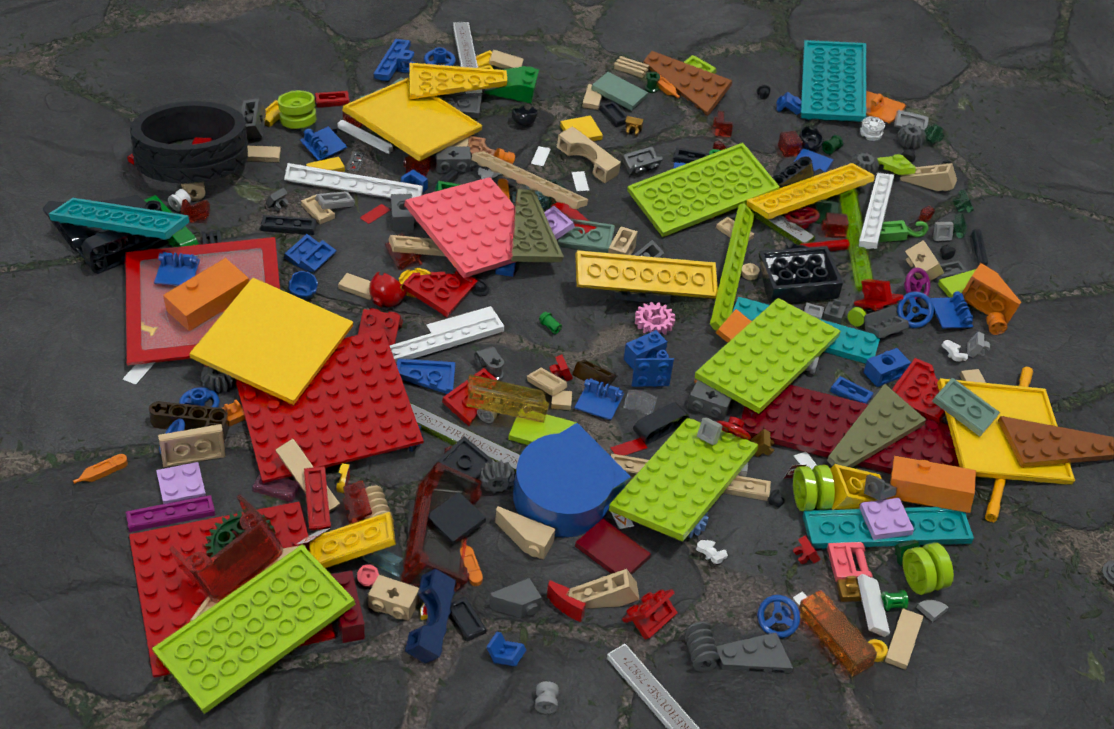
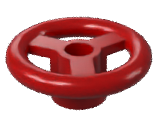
M731 416L728 422L716 421L722 424V431L749 441L751 440L750 434L742 429L745 423L741 419Z

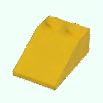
M837 464L830 468L835 490L832 510L860 509V504L863 502L879 501L864 494L867 475L871 474L881 479L880 474Z

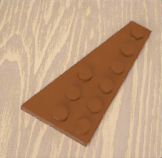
M651 51L644 60V64L649 65V70L659 73L675 86L676 91L681 96L694 103L697 109L700 108L704 111L707 117L732 86V80L654 51Z
M1000 416L998 419L1021 467L1114 459V437Z

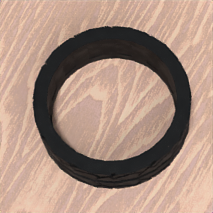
M203 101L169 103L143 112L138 118L133 120L130 126L133 159L136 169L154 180L179 184L212 181L236 172L248 160L245 118L239 111L227 105ZM188 138L213 139V141L192 145L165 144Z

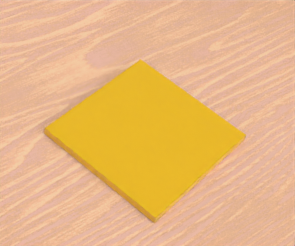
M409 78L348 103L342 109L343 112L418 161L482 130L480 123L437 96L409 99Z
M252 278L190 352V358L294 405L353 327V321Z
M940 378L937 382L939 391L951 379ZM956 380L1000 412L980 437L945 411L961 468L976 470L977 477L1069 485L1075 482L1070 463L1021 467L998 422L1000 416L1057 426L1046 389Z

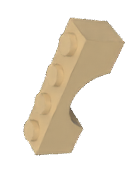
M573 126L559 134L557 148L568 156L580 155L591 160L594 164L593 175L603 183L608 182L619 174L621 162Z

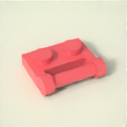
M828 543L827 551L835 582L838 579H846V576H856L857 579L861 574L873 578L867 566L863 543ZM852 553L857 557L860 571H856Z

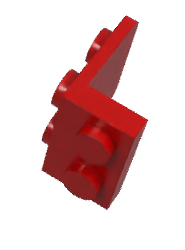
M370 308V310L363 309L358 335L384 329L389 345H393L396 342L398 328H402L403 319L396 312L385 313Z

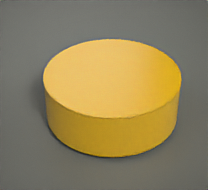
M873 639L867 642L864 652L869 660L881 662L886 658L888 648L884 642Z

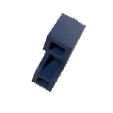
M437 569L421 577L418 595L423 600L427 609V623L425 626L423 625L409 632L405 649L406 653L425 664L439 658L442 653L443 639L447 630L448 616L450 615V605L454 595L455 580Z

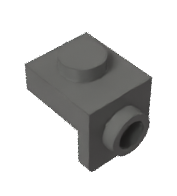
M871 474L866 476L864 494L879 501L896 495V487L885 483L884 480Z

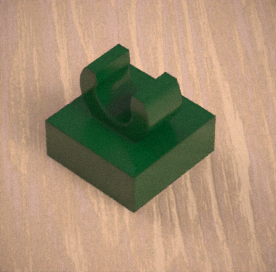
M914 539L894 546L897 564L903 566L905 551L919 547L918 541Z

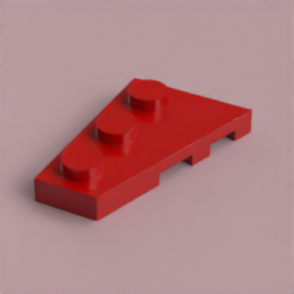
M483 368L445 395L442 403L470 427L477 416L478 408L484 404L485 399L491 394L498 380Z

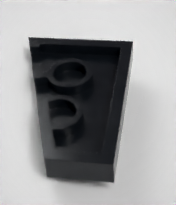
M616 290L614 300H630L641 303L655 302V304L659 302L660 305H665V303H670V294Z

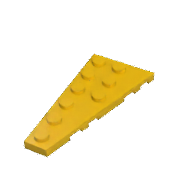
M419 63L409 64V99L507 85V70Z

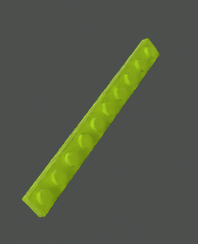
M745 203L738 206L710 325L716 331L732 314L753 223L754 213Z

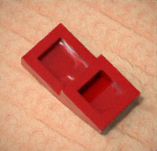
M550 580L547 588L548 599L561 612L581 623L586 603L570 597V588Z

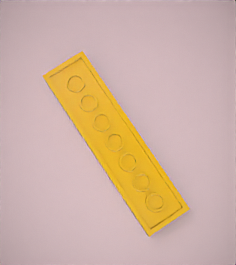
M850 163L779 188V190L748 199L747 207L766 219H773L795 209H800L845 191L853 190L856 187L864 186L874 181V175Z
M578 250L575 253L576 284L579 288L641 293L651 292L714 299L717 297L716 263Z

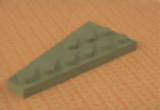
M518 189L515 204L511 261L562 262L564 256L535 191Z
M884 384L831 452L827 461L832 466L837 464L852 468L922 427L926 419Z

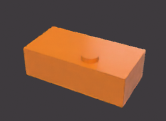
M224 258L165 293L163 298L166 311L188 331H191L227 309L249 283V277L227 258Z
M894 456L890 485L897 489L896 495L889 497V499L900 498L901 501L970 513L975 494L976 470L933 463L927 460Z

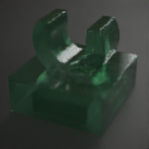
M965 189L958 191L960 197L952 200L957 211H962L964 208H966L968 213L974 211Z
M963 213L956 214L955 219L949 222L954 224L953 233L956 232L957 237L962 238L965 237L967 224Z

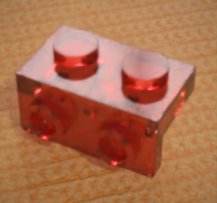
M401 232V233H400L399 235H397V236H405V235H404L403 232ZM387 242L385 244L399 270H403L414 261L419 265L423 264L420 259L421 254L393 252L390 243Z
M361 480L343 486L346 497L343 498L346 510L350 511V514H347L349 523L353 524L362 521L363 517L372 515L364 482Z

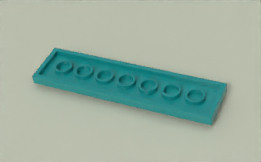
M72 198L49 213L50 220L60 223L83 225L89 228L95 227L102 230L131 233L132 235L138 234L162 240L171 238L173 234L182 230L190 222L188 215Z
M738 296L733 312L737 309L749 320L753 321L770 305ZM821 320L841 330L840 336L824 352L865 364L867 359L875 357L880 338L876 337L873 333Z
M939 507L904 508L914 528L913 534L873 540L860 509L804 511L803 513L807 536L812 547L815 549L827 548L828 543L861 542L864 544V547L895 546L896 544L914 539L919 542V545L934 542L939 544H972L974 540L965 512Z

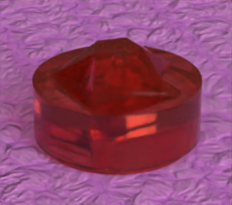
M930 205L920 211L919 220L925 223L928 222L934 215L935 209Z

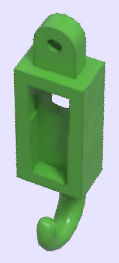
M904 220L883 222L879 242L907 240L908 235L917 238L922 237L927 233L928 225L923 221L916 222L915 225L923 226V229L915 232L905 225Z

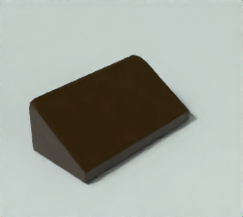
M587 360L577 362L573 371V376L583 381L586 379L590 380L591 378L598 381L599 385L601 382H604L603 387L606 384L610 386L617 377L616 374Z

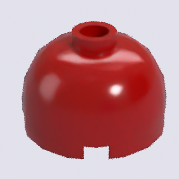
M376 272L369 283V293L373 298V303L379 307H393L399 304L407 294L406 289L403 291L400 288L402 284L394 277L386 273L379 275L380 272Z

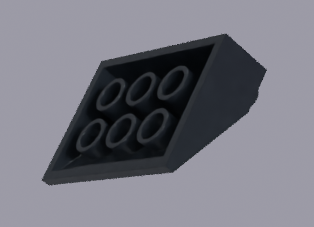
M827 246L759 251L764 288L770 304L777 298L791 303L838 299L840 297L843 281Z

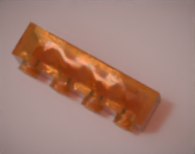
M820 590L800 601L798 609L802 620L852 677L873 666L877 655L874 646L868 643L860 631L848 621L846 615L839 611L830 597Z

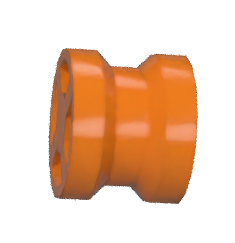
M993 312L987 316L986 322L991 334L999 335L1007 330V323L1001 312Z

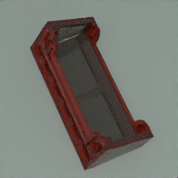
M437 462L420 481L400 582L419 587L422 575L437 569L455 580L454 591H457L462 585L467 583L469 579L468 568L463 567L467 536L453 546L427 519L430 512L458 492L471 504L474 501L477 502L482 493L480 490V480Z

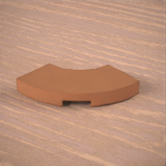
M469 137L468 146H470L471 156L472 153L482 151L494 155L495 150L486 146L485 138Z

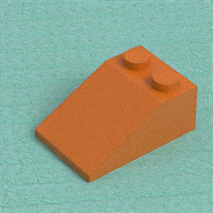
M982 263L975 270L962 292L965 302L987 315L993 312H1001L1007 324L1021 304V301L998 273Z

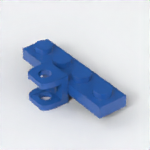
M394 40L373 73L374 79L389 81L397 68L398 72L409 73V67L407 66L410 63H415L411 61L414 52L409 50L411 46L410 40Z

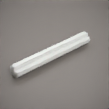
M344 120L338 122V129L387 154L393 151L392 144Z

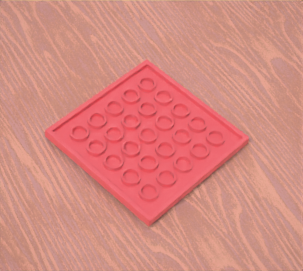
M490 177L405 200L404 206L463 278L514 263L511 261L515 206Z

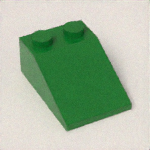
M526 66L504 69L507 70V85L487 88L484 91L485 94L532 103L539 69Z

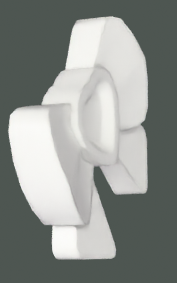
M482 168L478 170V174L481 175L482 179L488 177L492 179L501 174L492 172L490 168L488 171Z
M945 340L941 346L949 352V358L952 357L954 361L958 362L967 360L968 354L959 353L960 345L950 340Z
M709 540L699 541L696 550L704 553L707 560L711 559L714 564H719L723 559L727 558L726 550L716 551L714 548L716 542Z

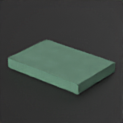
M610 72L603 75L591 87V90L629 110H633L648 95L647 91Z
M570 219L573 223L595 226L597 228L585 234L583 228L575 227L558 238L559 247L608 253L615 225Z
M951 378L932 400V402L980 437L1000 414L999 411L954 378Z

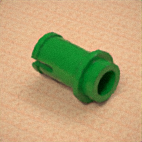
M543 312L540 315L541 325H545L553 334L561 331L562 325L552 317L550 312Z

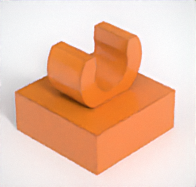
M237 400L222 407V409L227 411L229 427L246 420L243 408Z

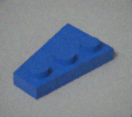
M397 359V368L402 380L446 394L453 390L455 362Z

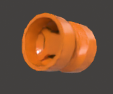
M497 148L493 155L512 165L515 160L514 153L505 152L501 148Z

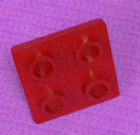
M865 279L861 281L864 298L855 301L854 306H860L862 309L872 308V310H881L885 305L897 304L904 296L891 293L890 281Z
M661 589L654 594L652 592L645 594L641 597V602L638 605H633L626 611L627 615L622 618L623 622L633 621L644 639L650 638L678 613L669 600L674 591L672 589L667 591Z

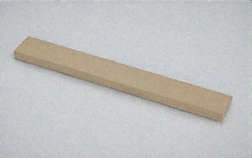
M611 454V457L633 478L649 461ZM736 476L723 493L768 501L771 481Z

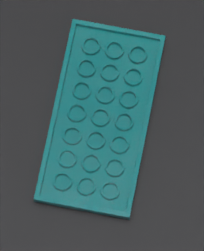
M804 40L801 118L855 122L866 119V43Z

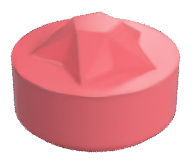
M364 565L358 570L357 579L362 586L369 588L374 585L379 572L373 565Z

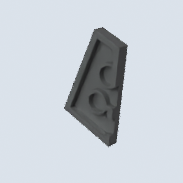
M776 632L716 646L720 656L718 662L723 670L749 671L750 669H763L764 672L784 670V673H792L793 666Z

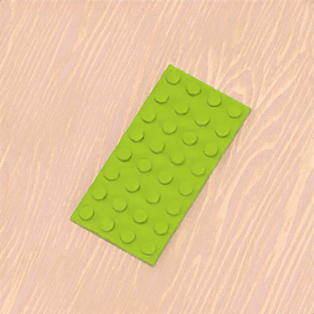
M740 143L629 185L627 191L660 235L664 237L738 208L742 203L747 204L748 199L779 190L780 187L744 143Z
M777 298L695 372L694 378L759 414L840 336L841 330Z
M687 418L609 504V511L684 541L757 452L758 444L721 430L717 444L712 445L697 437L701 422Z
M300 545L160 642L152 650L205 714L356 604L350 594L303 545Z

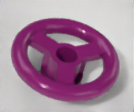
M918 267L909 271L904 282L906 294L920 292L922 285L925 284L924 294L929 295L930 279L926 271ZM920 273L923 278L916 280L913 275Z

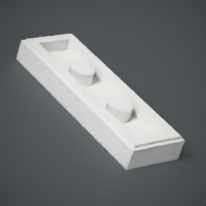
M861 574L857 577L868 629L871 632L886 637L890 634L878 580Z

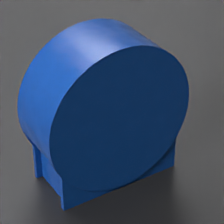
M575 423L561 433L546 435L534 440L523 450L516 468L513 501L519 515L555 528V537L579 536L587 533L605 517L609 510V504L625 488L626 481L631 479V476L578 423Z

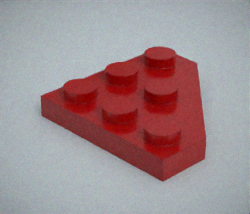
M458 271L455 274L431 272L430 275H420V273H412L403 282L401 288L406 289L408 293L448 317L472 291L478 280L471 276L463 278Z
M914 358L892 390L921 416L939 423L945 415V410L932 402L934 397L940 392L933 366Z

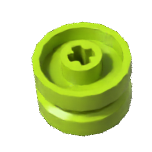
M290 91L278 98L280 121L284 127L298 129L310 126L316 122L314 95L310 92Z
M815 465L812 469L809 466H801L795 469L793 492L796 505L800 511H813L815 507L818 510H829L833 507L835 496L834 481L828 465Z
M934 542L923 547H915L905 551L903 556L904 574L908 584L916 594L923 595L934 590L948 588L952 585L954 576L952 562L949 554L941 544Z

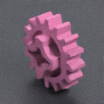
M650 302V305L644 303L643 307H638V311L635 313V324L638 325V329L643 328V333L647 331L651 333L657 330L659 333L666 335L667 331L671 332L672 327H674L675 314L672 313V309H666L667 305L660 306L659 302L657 305H654L653 302Z

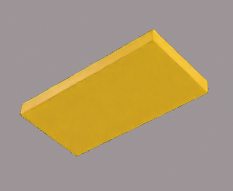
M390 512L323 533L309 542L310 553L324 568L396 545L392 515Z

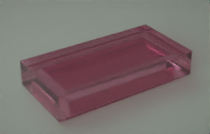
M259 474L252 487L254 492L292 502L300 485L296 481L285 478L263 483Z

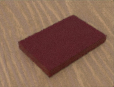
M604 519L599 521L575 542L577 549L611 574L627 569L632 575L651 556V553Z

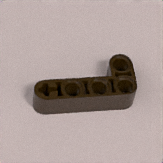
M162 401L153 402L149 406L151 425L155 428L168 429L177 419L184 420V430L221 424L225 443L229 424L227 411L222 408Z

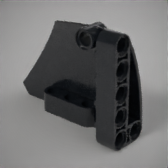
M137 195L98 201L162 211L159 201L151 200L146 202ZM48 201L43 210L50 219L49 213L66 202ZM52 221L72 250L78 251L90 269L96 274L125 263L126 252L147 250L161 240L156 237L132 235L131 233Z

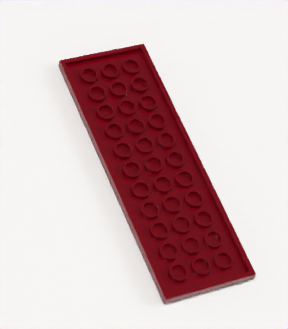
M789 385L759 414L745 406L741 418L745 423L742 429L747 431L751 438L765 429L770 432V439L774 444L828 458L869 404ZM926 419L922 427L857 464L858 466L891 474L894 456L960 467L949 425L940 422L936 423Z

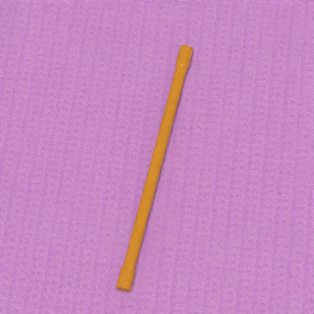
M1022 368L1019 386L1029 387L1033 375L1032 368ZM995 479L985 519L989 522H996L998 519L1006 479Z

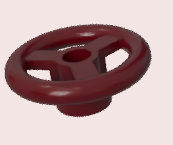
M802 207L785 214V218L802 229H806L809 227V224L816 222L820 218V214L813 208Z

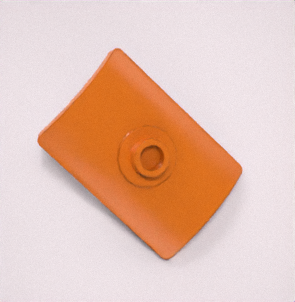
M866 91L867 116L877 117L886 123H891L895 120L896 111H903L906 107L904 103L883 97L880 93L875 94Z

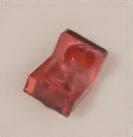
M718 111L717 117L713 119L715 135L731 137L733 122L724 121V111Z
M187 199L182 200L180 210L182 215H188L189 221L192 223L209 216L210 203L206 199L191 205Z

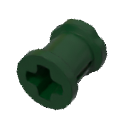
M656 72L647 73L645 91L649 93L658 92L660 74Z
M839 135L832 136L830 140L823 142V151L828 155L834 153L836 149L843 147V139Z

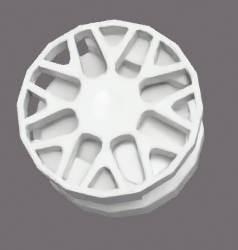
M866 117L862 122L860 134L862 137L865 136L867 140H879L883 135L885 123L877 117Z

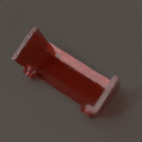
M241 494L237 496V499L244 512L240 518V524L245 532L217 554L209 558L203 552H196L185 559L173 546L169 549L179 568L215 603L220 602L256 577L283 553L280 540L262 515Z

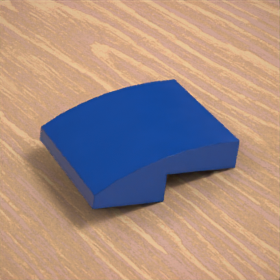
M306 234L284 254L283 258L297 267L314 273L337 250L325 241L317 242Z

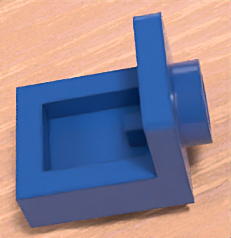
M786 92L778 98L776 102L778 112L784 107L797 115L801 112L802 101L798 97Z
M411 170L401 177V182L423 186V192L428 188V179L415 170Z
M496 632L487 645V650L493 662L498 664L516 666L526 652L524 644L505 641L501 632Z

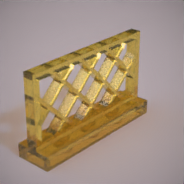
M469 374L467 379V406L544 423L549 407V402L545 400L544 391Z

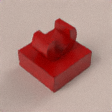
M563 355L555 357L558 364L549 367L551 373L559 378L564 376L566 382L572 380L573 377Z
M806 535L798 539L802 546L794 548L793 552L796 556L803 553V556L798 558L801 564L806 563L809 558L814 564L821 560Z

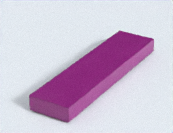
M208 495L126 511L129 532L215 516L212 496Z

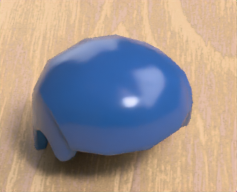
M295 272L288 285L289 293L306 301L315 295L318 281L309 272Z

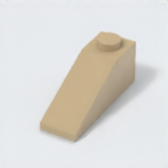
M952 163L916 167L915 174H906L900 177L901 181L935 191H949L954 188L957 181Z
M499 506L496 508L495 523L525 553L544 560L554 543L555 528Z
M627 569L569 590L570 597L586 603L585 609L620 607L639 600L637 582Z

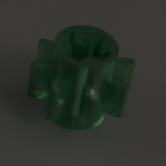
M937 124L927 125L925 128V139L933 144L937 141L941 142L944 138V133H942L944 129Z

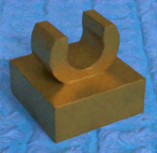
M627 116V135H629L630 130H635V136H638L639 131L643 129V119Z
M763 429L751 439V442L758 444V450L754 454L756 457H759L762 453L769 456L774 452V449L770 448L774 442L770 439L769 431Z
M846 576V579H838L836 585L841 602L862 601L856 576Z

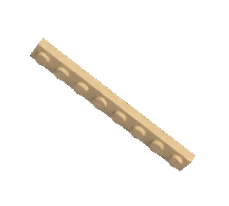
M484 151L472 153L471 160L477 162L479 166L488 167L492 172L503 174L505 178H512L518 184H525L529 186V189L540 191L544 196L553 197L557 202L566 203L572 209L587 206L588 199Z

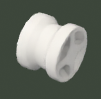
M179 189L175 195L172 194L168 197V202L175 211H181L184 206L191 203V198L185 190Z

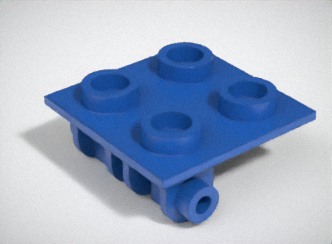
M329 126L315 133L312 129H306L304 131V138L300 139L318 161L347 148Z
M166 252L160 253L159 261L161 263L154 284L181 285L196 275L200 259L194 256V254L180 253L178 257L177 253H174V255Z
M960 291L954 292L952 298H930L942 329L974 327L972 324L973 316L969 311L967 302H964L963 294Z
M660 350L657 353V358L635 359L631 386H669L674 358H669L665 350Z
M591 378L590 380L586 379L584 383L585 388L574 409L611 421L624 393L619 387L611 385L609 387V384L603 387L604 382H601L599 385L598 381Z

